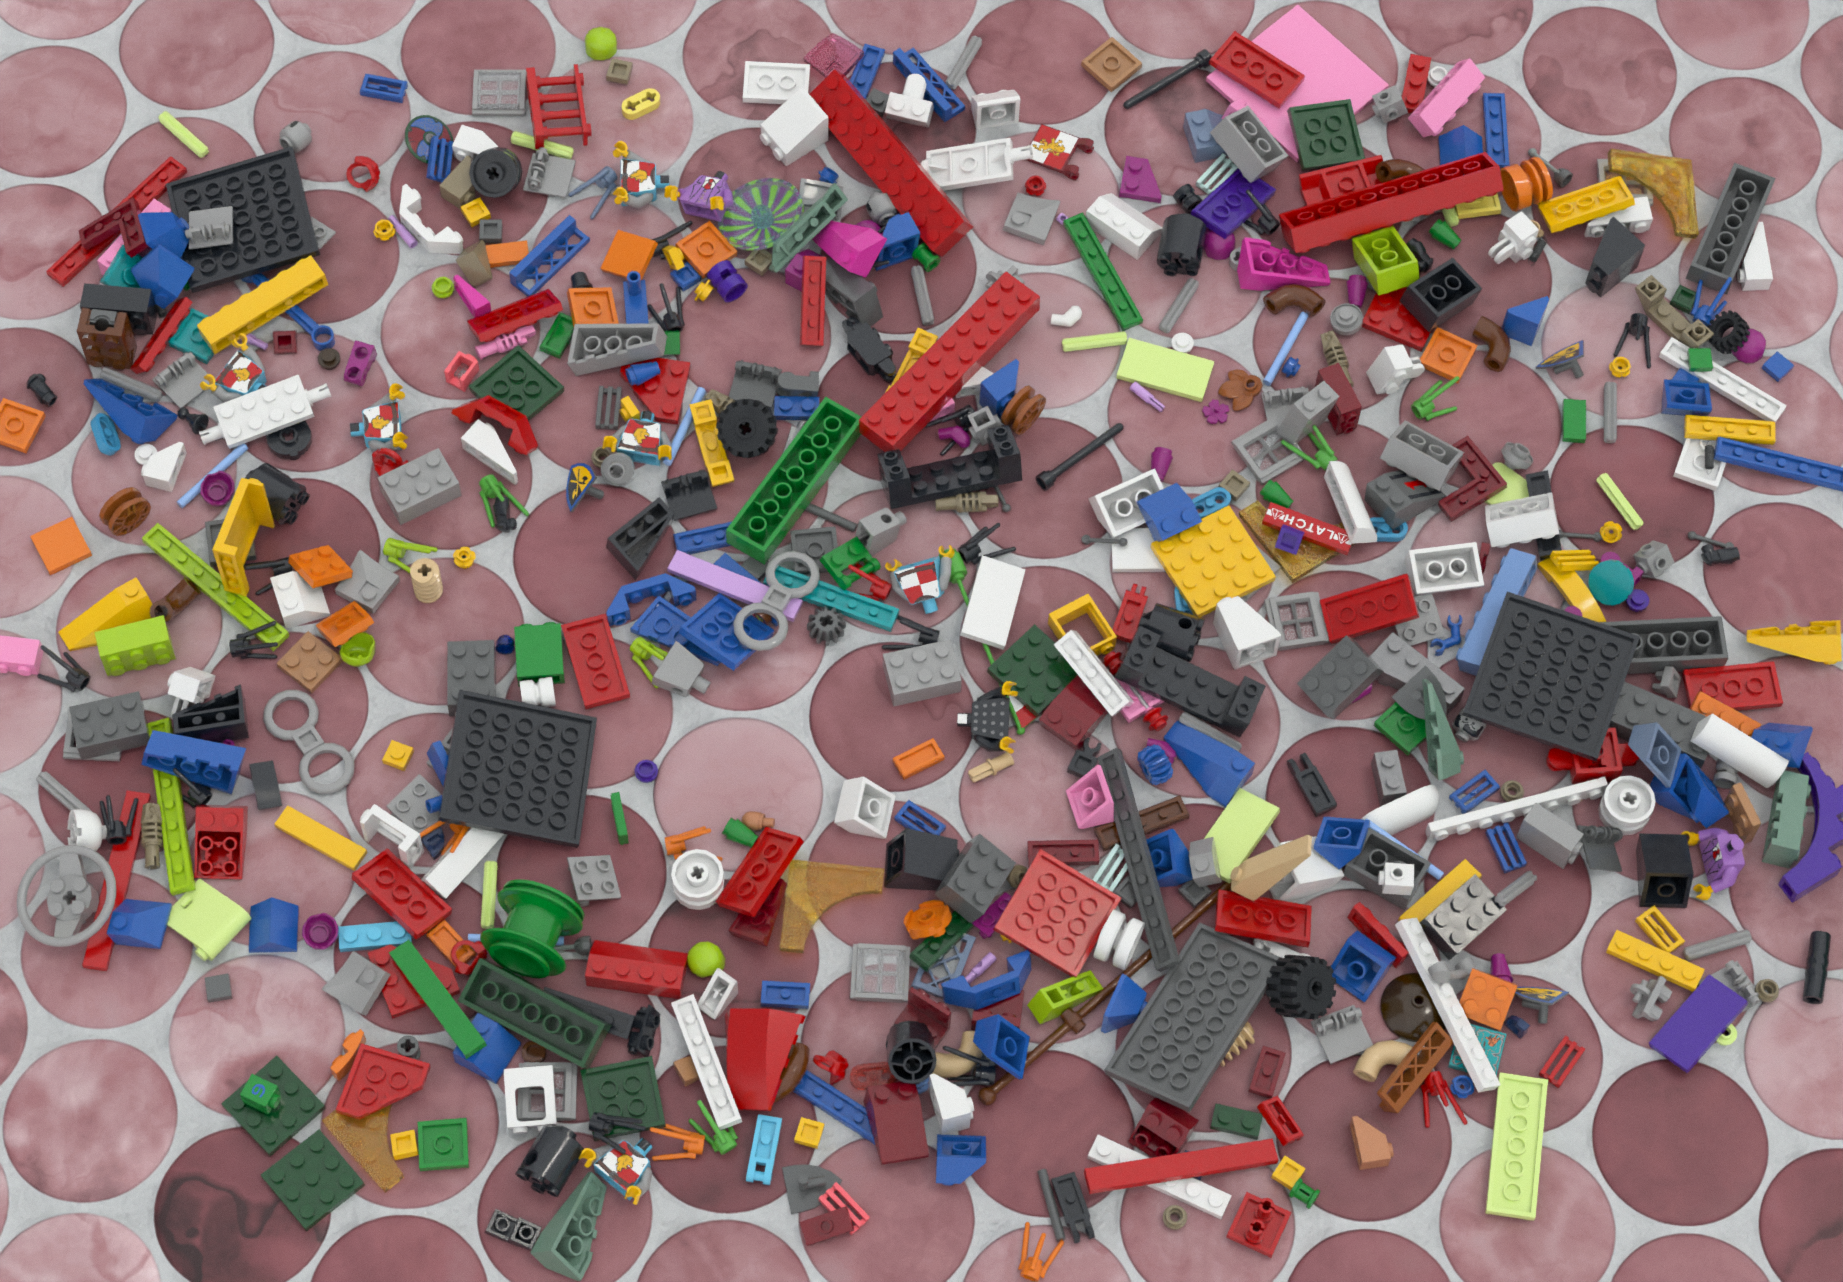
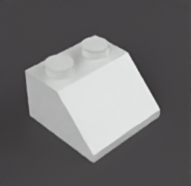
M1000 90L995 93H980L972 96L971 110L976 130L1019 123L1020 96L1015 90Z
M295 571L270 578L286 629L330 616L321 586L312 588Z
M865 777L844 780L834 823L850 833L885 839L896 796Z
M931 1074L929 1076V1094L941 1135L970 1128V1120L973 1119L972 1111H974L971 1097L966 1096L964 1089L936 1074Z

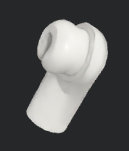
M1072 306L1064 315L1052 314L1051 325L1071 327L1081 318V308L1079 306Z

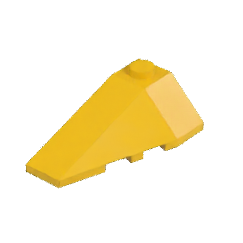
M137 577L115 588L58 633L69 651L97 646L95 632L150 619L152 602Z
M1841 620L1809 622L1810 626L1807 627L1790 624L1784 630H1780L1777 627L1747 630L1748 643L1812 661L1823 662L1828 665L1842 662Z

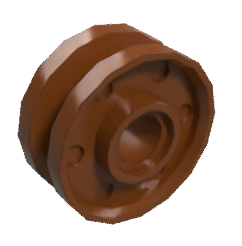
M1030 385L1023 387L1006 406L1001 416V423L1005 426L1012 425V431L1017 435L1023 434L1040 416L1045 407L1046 398L1041 394L1035 395V389Z
M129 487L111 496L101 508L99 517L102 523L108 526L109 531L113 535L122 536L132 532L145 521L150 513L151 505L147 499L142 497L141 492L137 488Z

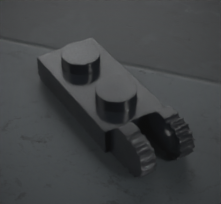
M1306 753L1300 754V761L1305 768L1303 771H1300L1292 758L1287 760L1288 768L1315 817L1337 807V803L1317 767L1313 766Z
M1075 1172L1052 1178L1051 1183L1066 1226H1069L1074 1243L1080 1242V1234L1077 1231L1076 1223L1083 1222L1088 1238H1094L1090 1214Z

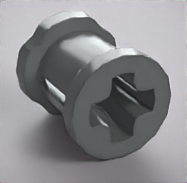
M409 1035L399 1039L397 1043L399 1055L418 1060L421 1051L417 1039ZM408 1047H412L410 1052H405L408 1050Z

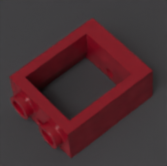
M1336 363L1318 370L1315 387L1325 381L1340 396L1327 416L1335 434L1339 435L1351 433L1357 428L1362 406L1340 364Z

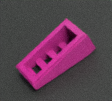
M458 274L454 276L455 290L474 318L491 311V304L483 295Z

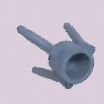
M605 166L594 177L571 191L569 196L572 197L594 182L601 189L607 188L590 216V219H594L610 192L616 187L614 182L618 179L617 174L612 168Z

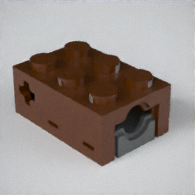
M82 308L77 334L87 364L97 368L105 366L113 367L117 370L130 369L134 362L137 344L127 313Z

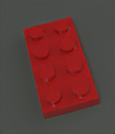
M1236 31L1225 41L1209 62V65L1279 109L1305 79L1304 74Z
M546 289L470 319L467 323L469 329L480 342H490L496 336L513 333L521 326H530L544 317H553L559 311H562L563 307L559 299L549 289Z
M1407 573L1320 600L1331 644L1340 642L1346 635L1354 638L1420 618L1411 581Z
M606 613L561 625L585 710L630 698Z
M1774 661L1685 669L1682 672L1689 708L1699 691L1736 711L1781 707L1783 704Z
M765 827L717 898L716 903L722 908L755 917L804 841L800 836Z
M388 848L352 873L351 879L416 940L452 914V908Z
M1218 890L1214 931L1308 948L1311 935L1312 906L1259 897L1252 901L1236 892Z

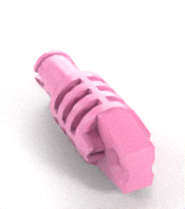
M533 325L519 327L513 333L501 334L490 342L475 346V351L480 360L497 352L503 354L514 349L517 345L522 346L526 344L527 339L535 336L536 331Z

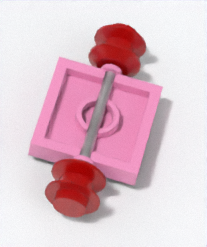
M1113 651L1104 657L1103 664L1105 667L1110 668L1109 671L1112 675H1116L1121 664V652L1115 653ZM1116 679L1134 701L1130 707L1125 706L1120 711L1127 722L1130 723L1144 715L1143 722L1151 724L1149 726L1150 731L1162 730L1167 725L1168 716H1162L1160 714L1162 708L1157 706L1164 703V701Z

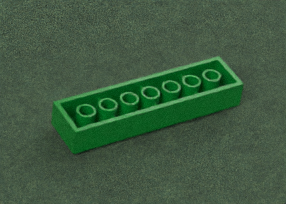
M825 397L726 529V543L765 565L861 435L859 433V419L861 416Z

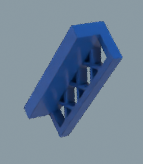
M914 47L905 53L901 48L893 52V65L906 79L911 74H919L925 79L926 89L923 99L933 103V110L944 123L965 110V105ZM913 56L916 59L917 66L911 61L910 57ZM923 73H928L930 75V81L926 78V76ZM935 87L943 90V96ZM948 102H953L957 107L952 110V106Z
M569 215L509 272L511 284L527 297L534 295L590 242V238L577 228L576 220ZM574 234L581 239L578 244L568 245V239ZM566 250V255L562 259H553V254L556 251ZM541 265H551V270L548 273H538V268ZM527 279H536V284L530 290L522 284Z

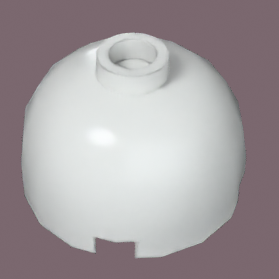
M76 809L70 811L67 830H70V837H67L68 845L84 846L97 851L101 846L102 839L107 837L106 825H102L99 816L90 810Z

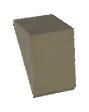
M483 240L465 248L456 259L472 287L476 288L493 279Z

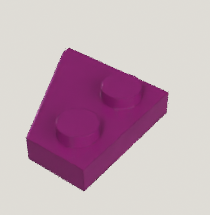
M1126 156L1119 197L1161 204L1162 196L1148 159Z

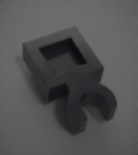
M1086 738L1083 744V751L1076 750L1067 768V772L1082 778L1098 763V759L1094 756L1099 754L1101 743H1098L1096 748H1090L1088 746L1090 738Z

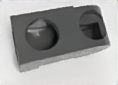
M810 371L809 376H799L791 372H783L778 376L775 386L776 393L779 396L817 397L819 391V372Z

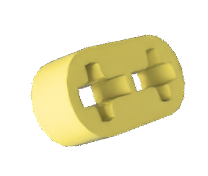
M646 89L625 99L622 103L623 116L626 119L634 120L656 110L660 106L659 92L655 89ZM650 97V99H654V101L651 102L650 100H647V98ZM628 107L635 108V111L628 109Z

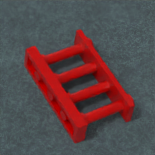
M573 64V76L540 78V76L535 74V67L526 68V86L535 149L544 148V140H548V137L582 135L583 146H587L588 137L592 136L591 124L586 123L581 86H584L583 73H579L578 64ZM574 84L575 92L544 95L538 93V89H541L542 86ZM577 101L578 109L559 111L540 109L543 103ZM579 118L580 126L543 127V123L546 120Z

